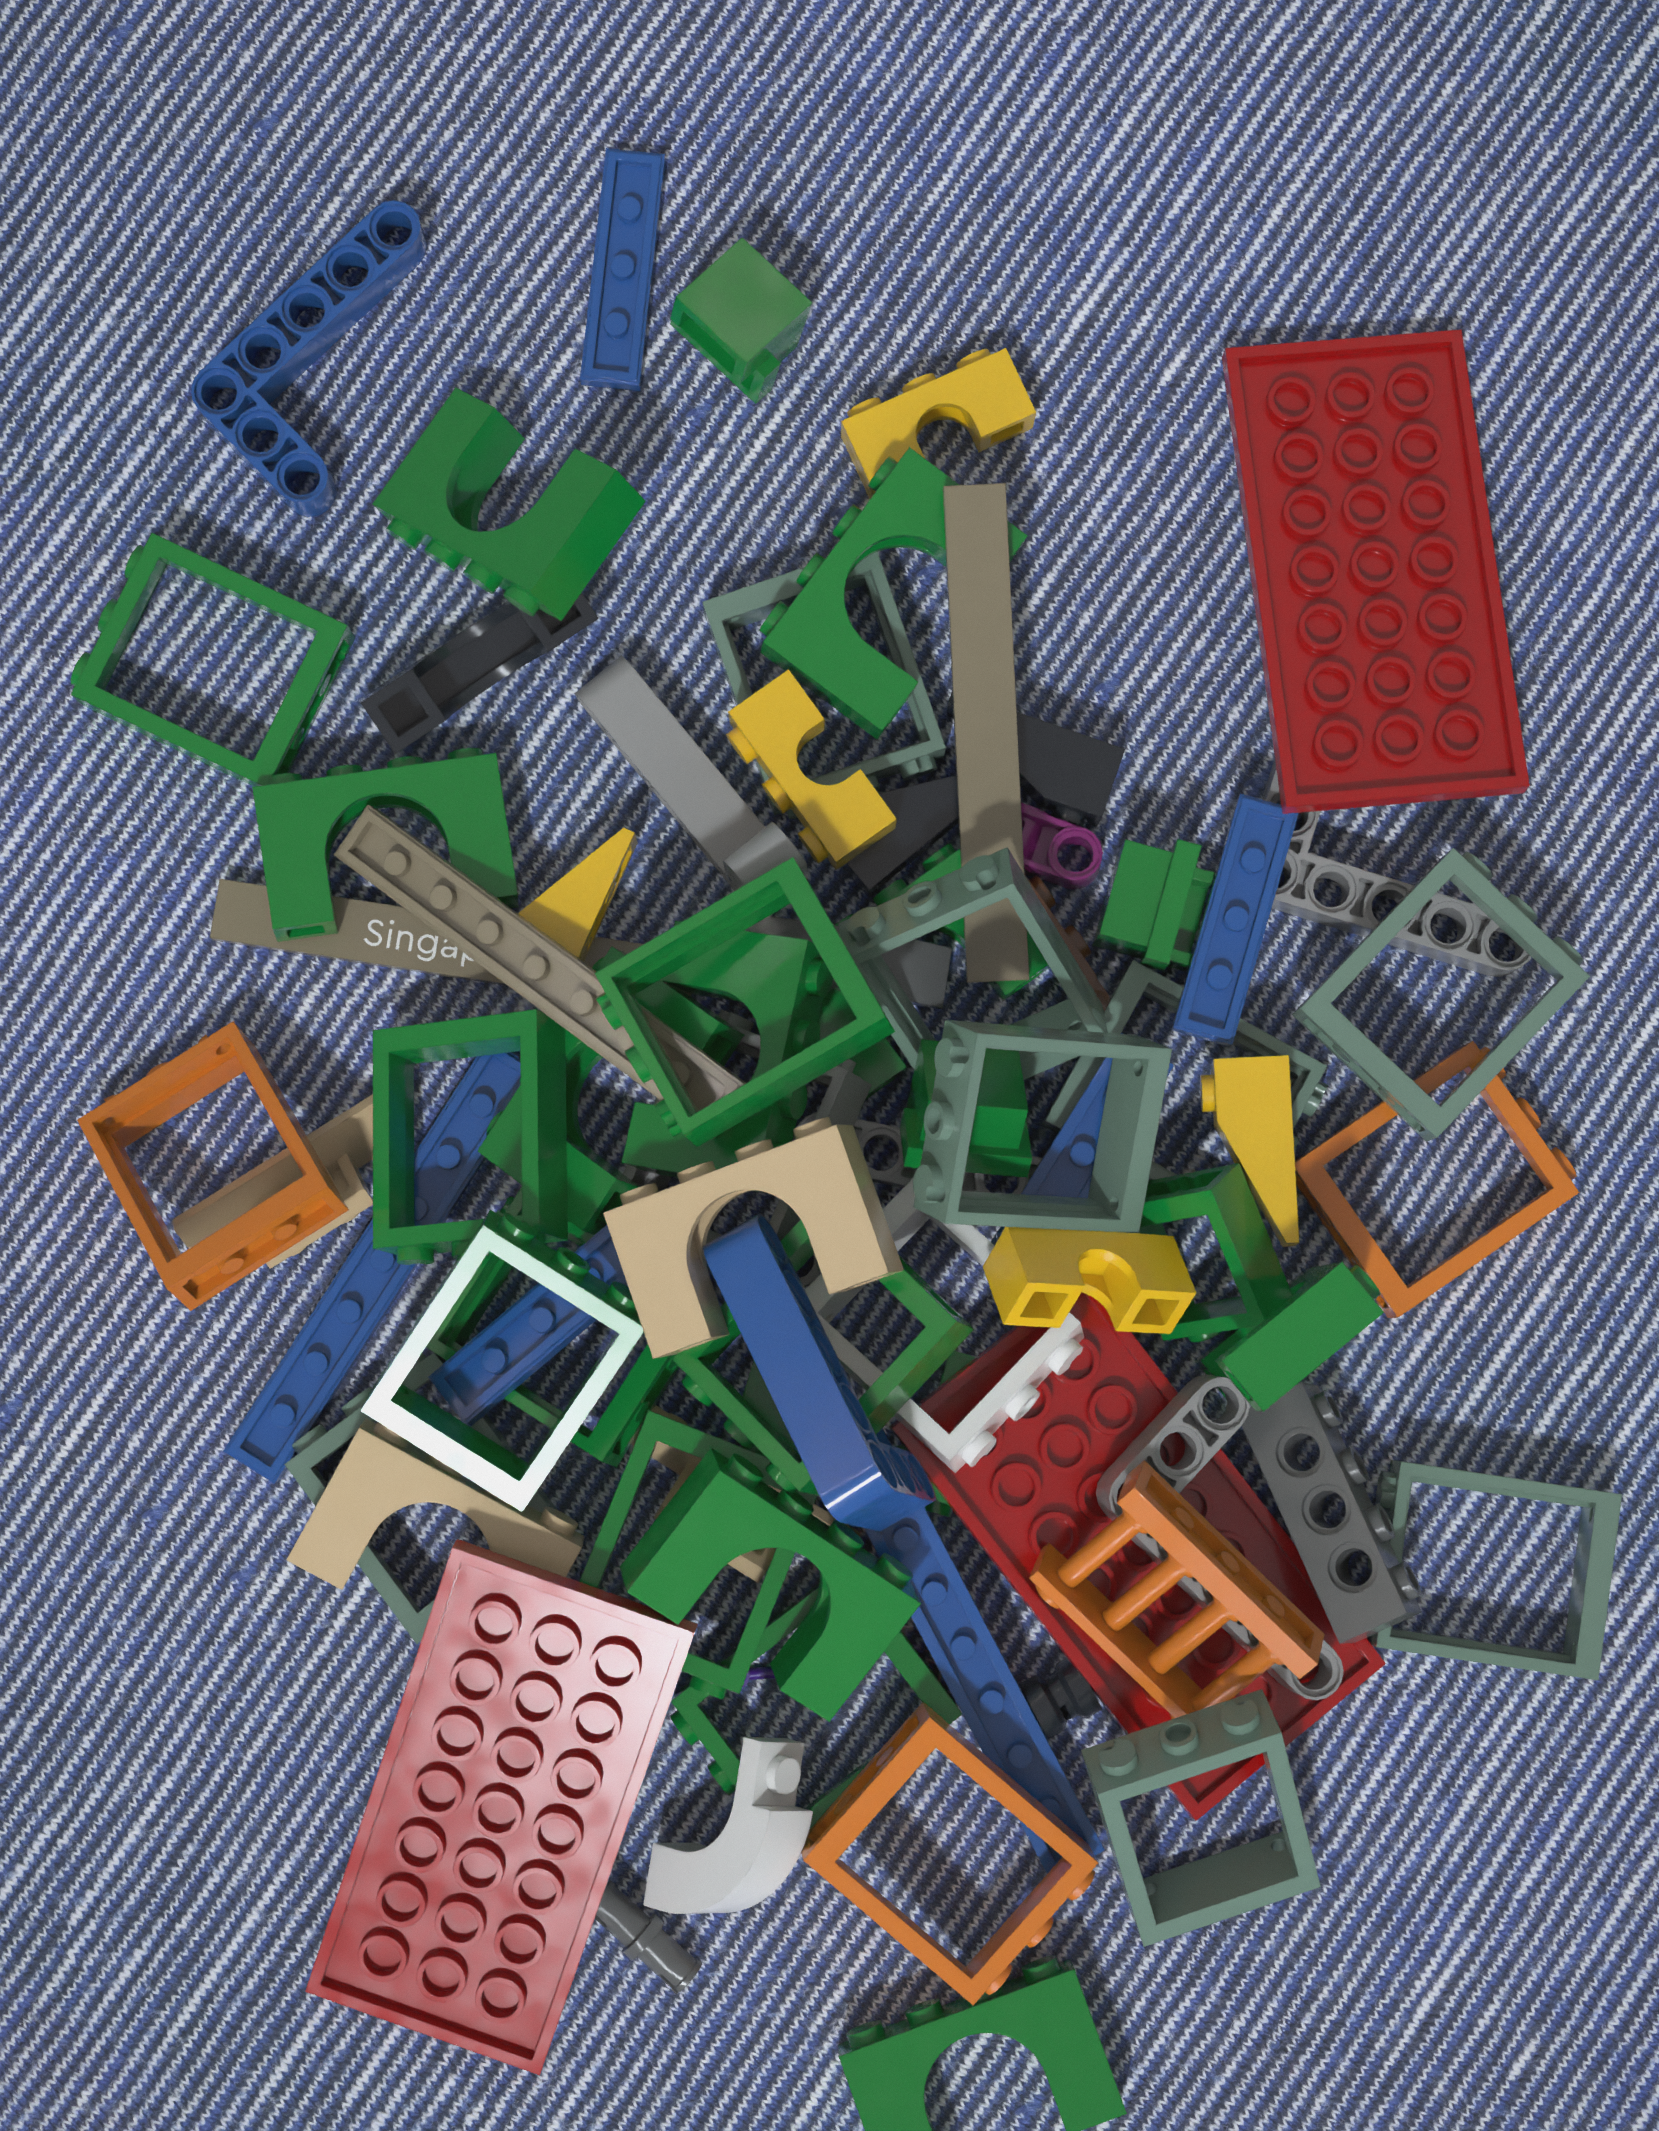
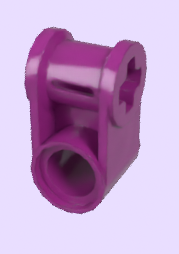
M1021 803L1024 874L1027 876L1037 875L1042 880L1074 890L1084 888L1092 883L1100 871L1103 854L1101 843L1096 835L1086 828L1052 817L1038 808ZM1072 844L1081 845L1090 853L1092 862L1083 871H1068L1058 862L1057 855L1060 850Z

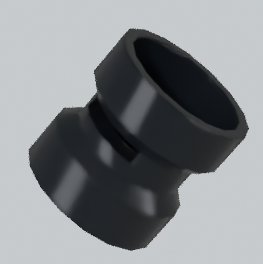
M1068 1658L1056 1663L1054 1672L1049 1674V1676L1043 1678L1034 1675L1019 1683L1023 1694L1048 1739L1064 1731L1067 1720L1077 1716L1088 1718L1102 1710L1091 1686Z

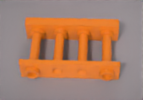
M1145 1460L1126 1476L1117 1500V1504L1122 1507L1123 1513L1068 1560L1048 1543L1040 1550L1029 1577L1035 1583L1036 1589L1043 1600L1054 1608H1061L1170 1713L1171 1719L1231 1700L1275 1663L1277 1665H1285L1299 1679L1318 1665L1325 1634ZM1139 1532L1150 1534L1167 1551L1168 1557L1115 1602H1110L1086 1577ZM1184 1576L1188 1578L1194 1577L1213 1595V1601L1159 1646H1156L1131 1621ZM1229 1620L1234 1622L1240 1621L1258 1639L1259 1643L1204 1689H1201L1176 1664Z

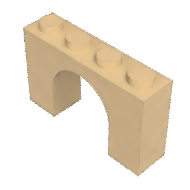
M829 1117L806 1123L793 1129L796 1140L776 1148L773 1147L771 1139L748 1145L735 1151L738 1162L718 1170H716L713 1161L690 1167L677 1173L680 1184L660 1192L656 1183L632 1189L620 1195L623 1206L603 1213L653 1359L674 1355L729 1335L708 1273L703 1246L706 1244L711 1224L720 1210L731 1200L746 1192L758 1190L772 1194L787 1203L797 1213L808 1233L829 1294L846 1292L904 1271L853 1125L832 1126Z
M365 1418L295 1543L287 1561L343 1590L377 1527L395 1511L408 1505L425 1502L445 1504L466 1514L480 1528L491 1551L564 1577L567 1576L582 1549L585 1536L575 1531L578 1523L568 1515L551 1507H545L541 1513L528 1505L521 1512L378 1421L374 1423Z

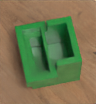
M741 238L676 296L670 317V325L747 397L757 404L772 390L781 361L798 346L812 302L744 238Z
M1125 839L1116 856L1092 946L1141 959L1140 964L1164 971L1168 966L1186 971L1193 954H1191L1206 895L1215 876V872L1196 867L1202 845L1177 839L1170 852Z
M924 1039L920 1041L907 1107L903 1109L900 1124L904 1167L918 1168L921 1165L926 1135L924 1115L932 1100L936 1076L934 1057L936 1047L940 1041ZM986 1048L965 1172L1028 1178L1032 1153L1026 1121L1028 1106L1019 1051Z

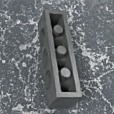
M1301 1382L1264 1412L1255 1411L1253 1407H1250L1242 1428L1339 1644L1356 1643L1422 1613L1416 1601V1598L1421 1596L1422 1592L1412 1568L1406 1561L1399 1563L1389 1542L1390 1539L1395 1538V1532L1387 1513L1379 1503L1372 1504L1363 1485V1482L1369 1480V1476L1361 1456L1353 1446L1346 1448L1337 1426L1343 1423V1419L1337 1403L1327 1390L1321 1392L1318 1385ZM1311 1436L1319 1445L1320 1457L1313 1468L1305 1470L1298 1462L1297 1449L1305 1438ZM1333 1493H1337L1345 1502L1346 1514L1343 1521L1333 1528L1325 1521L1322 1508L1326 1498ZM1358 1550L1364 1551L1372 1562V1574L1368 1581L1362 1585L1357 1584L1351 1578L1348 1571L1349 1560Z

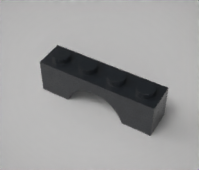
M582 593L562 621L538 609L534 616H530L511 602L506 601L359 699V701L393 752L397 754L446 721L479 694L525 664L548 653L599 618Z

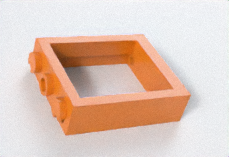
M234 1021L209 1037L204 1035L198 1044L171 1061L153 1067L146 1077L119 1094L105 1098V1103L77 1120L165 1287L190 1311L349 1210L257 1048ZM245 1072L301 1170L303 1177L181 1254L130 1160L125 1147Z
M1471 1041L1423 1072L1413 1081L1426 1094H1429L1462 1070L1468 1074L1485 1057L1490 1049L1486 1046L1479 1049L1475 1042ZM1504 1068L1480 1094L1547 1190L1407 1286L1323 1167L1398 1114L1384 1101H1381L1295 1160L1296 1186L1352 1267L1358 1265L1375 1283L1381 1293L1375 1300L1388 1318L1400 1317L1580 1193L1571 1181L1577 1177V1174L1568 1158L1557 1147L1550 1150L1536 1131L1541 1127V1122L1533 1108L1522 1097H1518L1515 1100L1501 1081V1079L1506 1077Z
M924 1702L918 1706L808 1832L801 1851L805 1863L972 2005L984 1993L991 1995L1004 1984L1012 1970L1010 1963L1026 1945L1032 1948L1047 1935L1054 1921L1052 1915L1067 1898L1071 1901L1075 1900L1086 1891L1095 1876L1093 1869L1098 1864L1089 1844ZM935 1748L1062 1856L967 1966H964L839 1859L843 1852Z

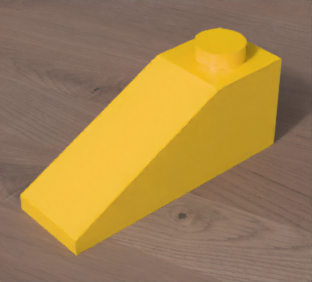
M623 827L518 914L584 962L638 844L635 832Z
M1289 1055L1213 1059L1211 1075H1200L1202 1112H1213L1215 1130L1234 1163L1240 1164L1251 1193L1282 1247L1296 1246L1299 1243Z

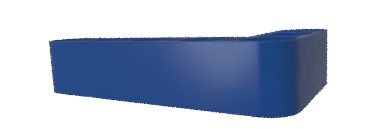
M392 200L376 206L201 369L193 380L191 387L192 400L208 425L298 515L313 517L329 510L336 497L335 480L322 458L270 404L421 263L427 250L426 236L415 210L405 202ZM405 227L411 230V236L401 245L391 246L383 242L386 233L393 228ZM361 267L368 270L367 277L359 285L348 287L340 284L341 276L348 269ZM316 307L325 311L322 320L313 327L305 328L296 324L298 316L307 308ZM276 348L281 351L279 360L270 368L261 369L253 366L254 358L263 349ZM225 388L237 391L236 399L231 406L221 410L210 408L211 398L217 391ZM272 430L278 433L277 442L270 450L265 452L251 450L253 438L261 431ZM313 472L320 475L319 484L311 493L298 495L291 491L293 481L302 473Z
M757 1214L705 1244L703 1252L707 1264L814 1486L830 1514L840 1523L880 1532L936 1501L933 1486L916 1457L907 1450L879 1442L778 1235L765 1217Z

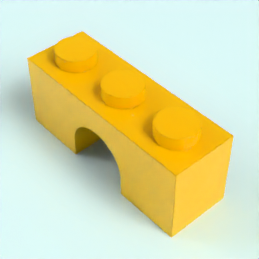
M1006 348L990 354L988 349L973 352L961 359L956 364L957 370L937 379L934 373L919 376L902 387L903 394L883 403L878 397L871 398L855 405L847 412L849 418L841 421V438L869 499L872 498L876 491L870 488L868 484L889 456L899 462L910 447L925 458L917 442V436L931 422L951 420L961 424L970 433L978 452L1033 429L1036 411Z
M789 669L728 711L729 722L734 728L726 734L728 740L746 764L756 759L769 779L762 783L764 790L782 814L789 809L793 810L805 827L797 834L818 864L827 858L834 869L837 870L896 828V817L861 769L846 780L834 785L817 784L809 780L802 773L797 762L799 753L807 742L825 730V719Z
M1005 1227L983 1265L1003 1325L1060 1328L1082 1292L1093 1297L1105 1307L1110 1315L1115 1331L1171 1334L1197 1293L1174 1236Z

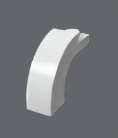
M744 1737L733 1807L725 1828L709 1846L699 1843H653L644 1906L673 1914L737 1912L763 1901L783 1883L801 1854L813 1815V1811L795 1806L801 1776L804 1743L787 1738Z

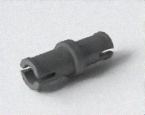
M609 1880L607 1882L595 1920L624 1945L622 1953L630 1960H634L636 1957L639 1958L670 1986L675 1994L681 1992L698 1973L702 1962L698 1958L695 1959L662 1929L664 1921L655 1913L649 1917L623 1894L613 1881Z

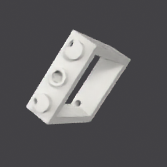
M914 1177L883 1209L897 1252L929 1218L982 1266L995 1246L972 1225L944 1224L914 1208ZM821 1273L805 1291L844 1371L867 1391L883 1373L829 1324L865 1285L846 1292L829 1294ZM1069 1312L1060 1328L1050 1327L950 1434L911 1399L903 1405L894 1417L954 1473L965 1463L970 1467L975 1466L980 1458L987 1455L993 1448L997 1439L992 1434L1007 1418L1011 1417L1014 1421H1017L1035 1404L1040 1396V1392L1036 1388L1052 1371L1057 1375L1064 1373L1070 1367L1072 1361L1081 1354L1083 1347L1079 1342L1084 1338L1081 1322Z

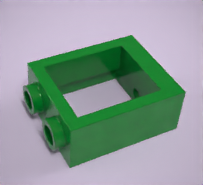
M1239 1163L1148 1181L1139 1233L1167 1235L1162 1223L1208 1215L1240 1293L1238 1297L1196 1304L1192 1299L1171 1334H1161L1163 1341L1188 1337L1191 1342H1201L1215 1337L1222 1331L1240 1329L1242 1334H1248L1292 1296Z

